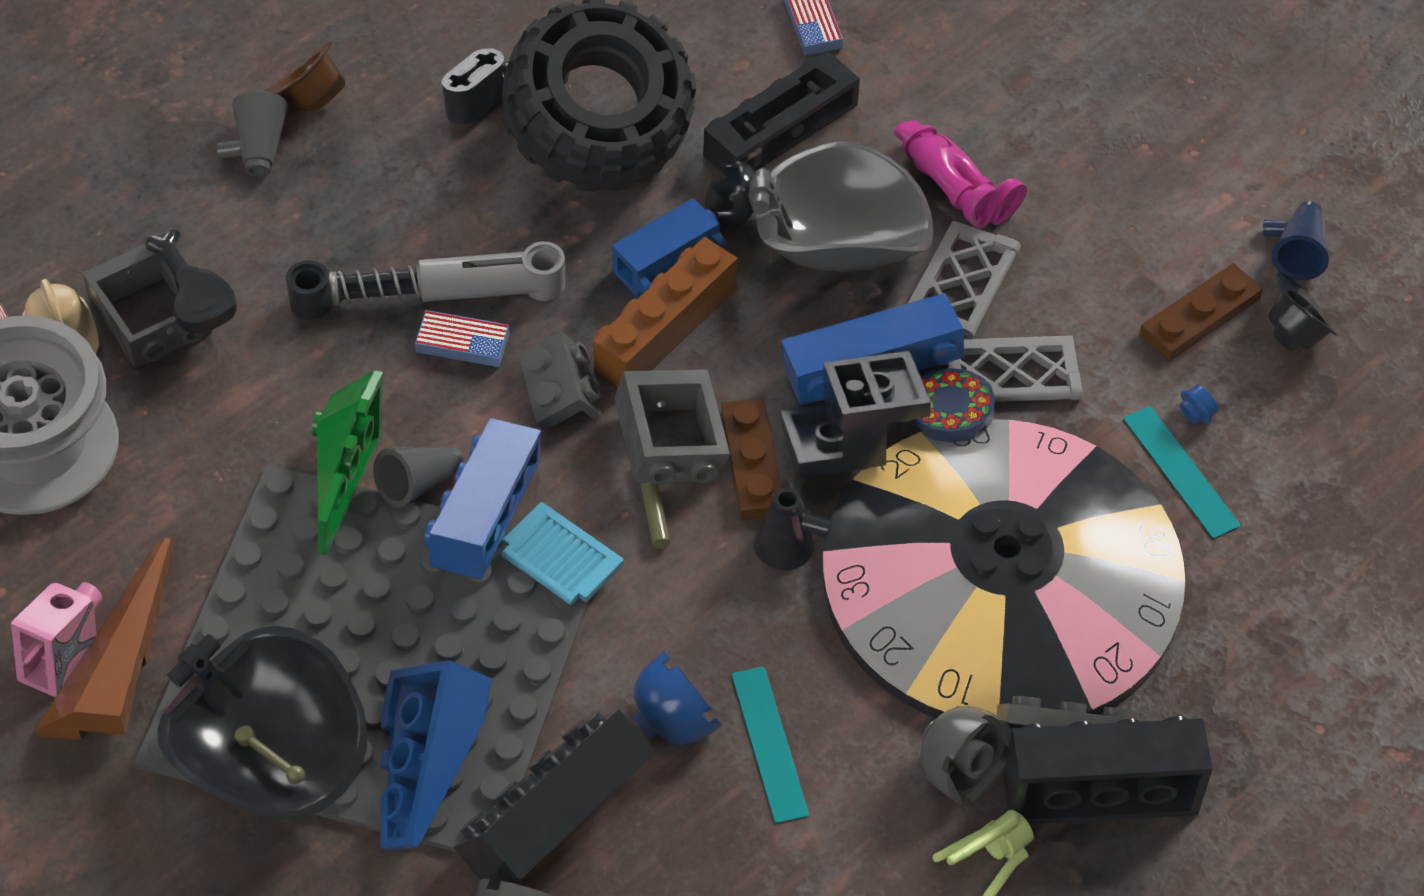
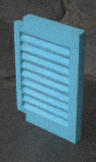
M542 501L503 538V544L507 547L502 551L501 556L570 605L578 598L587 602L624 565L622 557Z

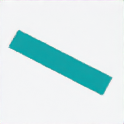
M1151 406L1124 417L1126 423L1212 538H1216L1240 526V523Z
M765 667L732 673L774 821L779 823L809 816Z

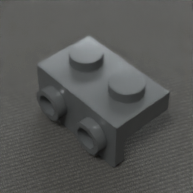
M559 331L518 355L536 424L544 430L550 429L580 411L585 412L592 419L602 416L598 399L601 398V392L597 383L591 377L588 367L591 364V357L586 347L580 341L574 342L562 331Z

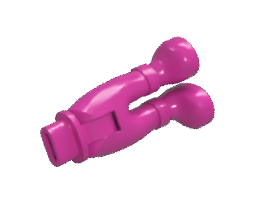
M916 120L900 123L895 128L894 135L903 142L902 149L909 158L914 160L916 168L921 173L929 175L947 195L949 202L958 210L962 209L965 219L976 228H984L989 221L993 225L1001 224L1011 217L1023 203L1027 194V187L1021 181L1009 178L994 188L993 182L981 174L966 153L944 134H937V130L932 126H922Z

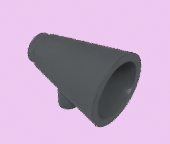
M245 92L236 96L232 102L239 140L217 143V154L220 159L242 156L245 172L250 176L263 177L270 174V168L274 162L285 121L288 103L283 97L271 92Z
M402 446L400 448H385L377 454L374 461L373 475L375 484L380 495L388 504L393 507H403L453 477L457 473L460 463L463 462L461 452L455 447L408 448Z

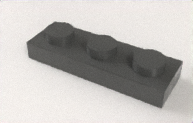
M1013 696L1012 704H998L996 716L1005 720L1008 725L1022 727L1034 723L1042 724L1046 727L1066 726L1078 721L1105 724L1116 723L1123 719H1131L1132 710L1104 707L1103 715L1086 713V704L1059 701L1058 710L1041 708L1040 698Z

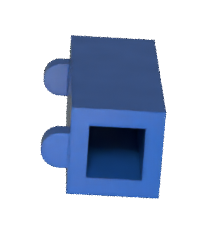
M692 198L613 244L612 272L639 298L649 289L652 281L658 274H665L677 263L679 256L686 248H693L703 237L708 238L721 248H725L726 241L719 233V221L711 210H705Z

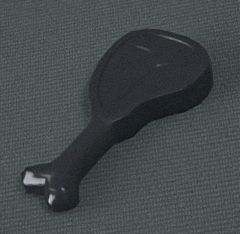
M170 230L162 236L150 235L146 240V249L160 254L175 276V283L179 291L174 301V316L178 325L184 331L202 333L213 330L232 319L237 312V300L234 291L216 273L187 264L177 249V243L181 238L180 231Z

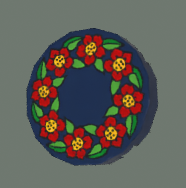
M955 368L935 370L921 377L931 402V417L913 419L910 423L915 428L917 425L920 429L924 430L925 436L933 440L950 443L965 441L977 436L978 430H981L985 425L987 429L992 423L995 413V397L992 387L983 377L969 370Z

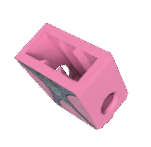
M83 582L73 590L59 583L50 584L11 622L17 681L56 698L97 635L95 609L102 601V594L95 586Z

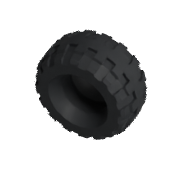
M583 0L581 4L577 5L572 1L562 3L550 8L548 15L543 16L540 20L535 18L523 31L521 38L513 48L504 75L502 91L503 118L508 133H512L513 138H516L518 142L517 149L531 164H539L544 169L543 175L558 183H561L563 179L577 184L576 189L591 192H596L597 187H608L609 191L631 188L634 182L641 181L644 178L649 180L660 172L669 159L673 158L685 138L695 108L694 98L696 93L695 74L691 73L690 67L687 64L689 56L677 37L671 38L667 34L668 27L653 14L648 18L637 12L638 7L635 4L623 0L620 1L619 5L605 3V0ZM595 65L609 68L629 82L635 92L638 103L631 110L617 115L593 113L581 107L571 98L564 86L563 76L573 69L582 66Z

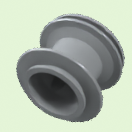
M23 315L0 319V512L16 515L43 514L79 501L94 490L106 477L115 461L119 447V430L116 419L105 402L106 377L102 363L88 342L76 330L62 322L46 317Z

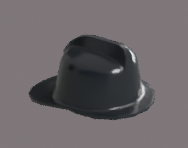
M1279 272L1275 275L1281 292L1270 310L1268 318L1275 327L1274 336L1285 349L1293 351L1299 346L1310 349L1328 334L1338 335L1331 328L1321 307L1303 287L1286 274Z

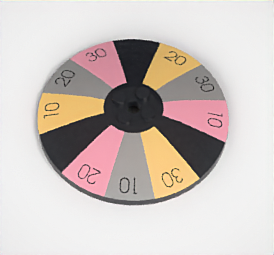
M993 419L987 429L985 425L981 430L977 431V436L969 440L951 443L933 440L925 436L924 431L919 432L886 449L885 466L861 470L841 495L830 519L832 520V527L828 538L825 537L823 550L822 582L826 605L841 641L866 674L884 690L908 706L933 718H938L942 713L957 706L979 707L996 715L997 705L1012 704L1013 696L1040 698L1041 708L1057 710L1059 701L1086 704V713L1099 715L1103 713L1104 707L1113 708L1146 682L1169 650L1178 627L1185 592L1184 561L1173 525L1162 505L1150 489L1115 457L1094 444L1055 428L1030 422ZM1008 545L1015 548L1018 555L1013 558L1001 557L996 553L995 548ZM1009 725V726L1011 727V730H1012V728H1021V727H1022V726Z

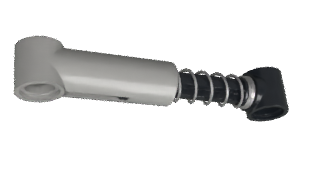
M541 241L533 243L524 252L419 260L416 270H412L411 266L408 265L404 271H395L393 267H390L388 272L378 273L373 268L371 273L360 274L356 269L354 275H342L340 271L338 273L335 271L330 272L329 269L319 262L305 260L291 266L286 275V284L291 311L297 317L304 320H315L323 317L333 305L342 303L344 299H347L352 304L354 299L364 298L365 301L369 302L371 297H382L386 301L389 296L399 295L401 299H404L406 294H416L418 298H422V302L528 294L531 298L539 301H549L560 296L565 290V255L558 245Z

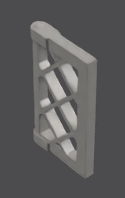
M952 221L908 303L926 299L928 295L933 293L935 296L940 295L943 290L962 285L968 299L951 303L955 312L974 307L968 321L958 318L963 327L964 339H973L1012 262L1021 249V244L1012 238L1000 234L995 235ZM958 239L969 242L973 246L954 253L952 252ZM995 251L1003 255L999 263L992 266L985 253ZM978 255L984 269L964 274L957 261ZM951 264L957 277L936 282L944 265ZM990 277L983 293L976 296L969 283Z
M1073 335L964 339V355L982 356L971 366L960 359L947 364V369L969 370L983 377L993 389L995 402L1060 399L1082 400L1083 389ZM1040 352H1061L1062 358L1055 363ZM1024 353L1014 364L998 355ZM1030 359L1048 369L1038 381L1020 370ZM988 360L1006 371L995 382L978 372ZM1054 375L1066 381V386L1045 387L1044 385ZM1012 376L1028 386L1002 388Z

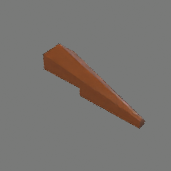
M164 538L156 543L37 725V736L82 740L84 731L126 735L142 664H147L173 552L171 538Z

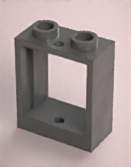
M145 244L83 272L90 302L135 369L149 362L157 361L165 354L188 343H195L203 336L213 332L212 330L202 333L184 331L178 325L175 316L132 335L112 303L163 279L175 297L179 291L175 283V276L160 254L148 251Z
M708 369L624 371L614 400L634 482L665 484L681 481L706 483L712 480H720L730 452ZM695 410L704 446L653 447L644 411Z

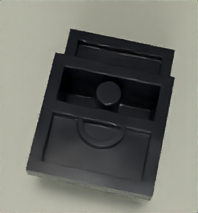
M910 351L823 362L824 405L782 410L781 426L799 477L821 476L827 473L849 470H865L870 467L886 465L887 423L895 421L907 422L917 418L931 417V402Z

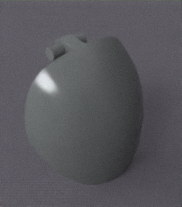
M834 142L806 150L790 157L778 165L771 173L767 169L757 170L749 184V200L757 217L758 231L761 239L784 258L805 268L835 272L872 270L905 260L926 251L933 242L932 215L920 186L908 171L893 159L874 148L858 142Z

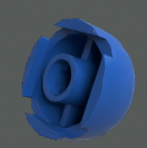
M663 651L640 672L634 684V700L640 710L634 716V719L650 739L658 734L669 744L678 746L695 744L708 737L723 724L718 717H715L712 721L707 719L703 712H708L712 708L680 667L674 666L672 669H668L665 663L672 658L666 651Z

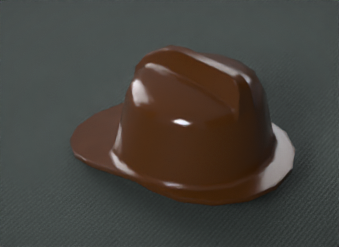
M326 43L302 66L275 82L265 91L283 97L287 103L298 110L312 111L327 105L346 84L344 76L327 54L332 43Z

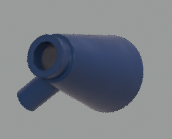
M1311 201L1303 202L1296 209L1290 220H1264L1263 236L1279 237L1271 254L1272 262L1279 272L1295 280H1310L1320 276L1326 270L1329 263L1324 216L1320 205Z

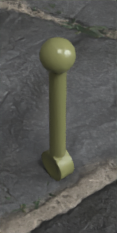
M242 726L236 730L235 739L238 744L245 747L250 745L286 773V779L289 783L295 785L304 780V770L300 766H291L257 740L250 726Z

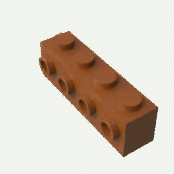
M703 237L693 248H686L674 266L665 274H658L644 294L638 299L629 301L621 315L610 325H604L596 333L593 339L594 372L618 388L624 371H652L736 291L738 258L706 237Z

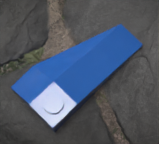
M450 660L391 670L381 713V729L388 732V750L381 754V768L388 771V787L381 796L382 849L392 851L419 847L483 725L485 713L489 707L492 678Z

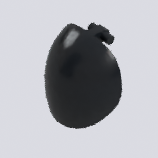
M283 626L260 627L244 633L219 652L211 661L209 659L221 648L220 643L212 635L207 634L196 646L190 644L177 657L179 663L167 673L169 679L178 687H182L188 680L189 682L167 707L161 716L157 729L159 747L165 758L178 772L203 791L222 801L263 816L282 819L303 818L319 813L346 792L361 770L367 751L368 732L365 712L358 693L346 669L331 649L308 633ZM242 726H250L257 740L291 766H300L305 772L304 780L295 785L289 783L286 779V773L250 745L246 747L240 746L235 739L236 730Z

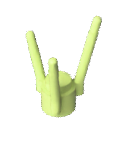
M1008 810L997 820H991L980 830L935 853L933 861L940 862L947 858V863L954 865L983 847L997 859L1006 857L1008 861L982 895L996 896L1015 868L1029 857L1024 847L1033 840V831L1021 814L1014 810Z

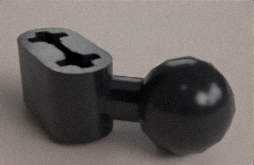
M492 48L477 50L442 78L443 98L448 120L456 124L472 123L502 100L504 75L508 62H505L503 53ZM570 72L563 76L564 85L568 82Z

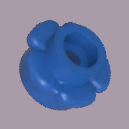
M1199 384L1188 391L1182 390L1181 398L1183 402L1179 404V407L1185 417L1193 424H1197L1200 421L1205 425L1211 424L1212 421L1210 419L1219 412V406L1212 395Z

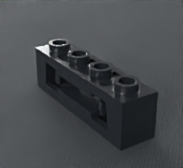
M827 50L818 57L805 61L799 69L788 76L775 80L769 88L753 98L745 99L728 114L712 120L704 128L703 156L727 177L728 173L723 169L725 165H733L738 161L744 162V157L762 147L760 154L745 162L756 172L858 106L860 78ZM826 104L832 106L815 117V112L819 111Z

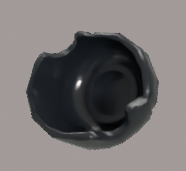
M738 161L733 165L724 166L723 169L728 173L727 178L720 181H712L708 187L705 210H711L721 224H743L754 213L749 200V184L754 178L755 171L747 163Z

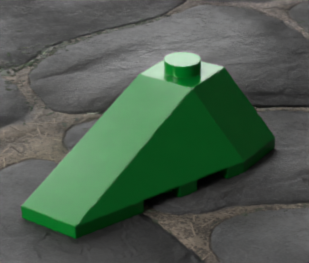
M374 370L331 394L324 410H317L315 413L311 433L312 436L317 437V525L319 554L327 555L381 440L383 372Z

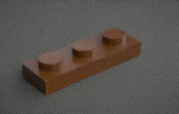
M1232 263L1141 324L1139 335L1169 362L1259 301L1263 288L1236 264Z
M765 398L721 402V416L730 452L729 460L740 520L764 518L775 493L782 489Z

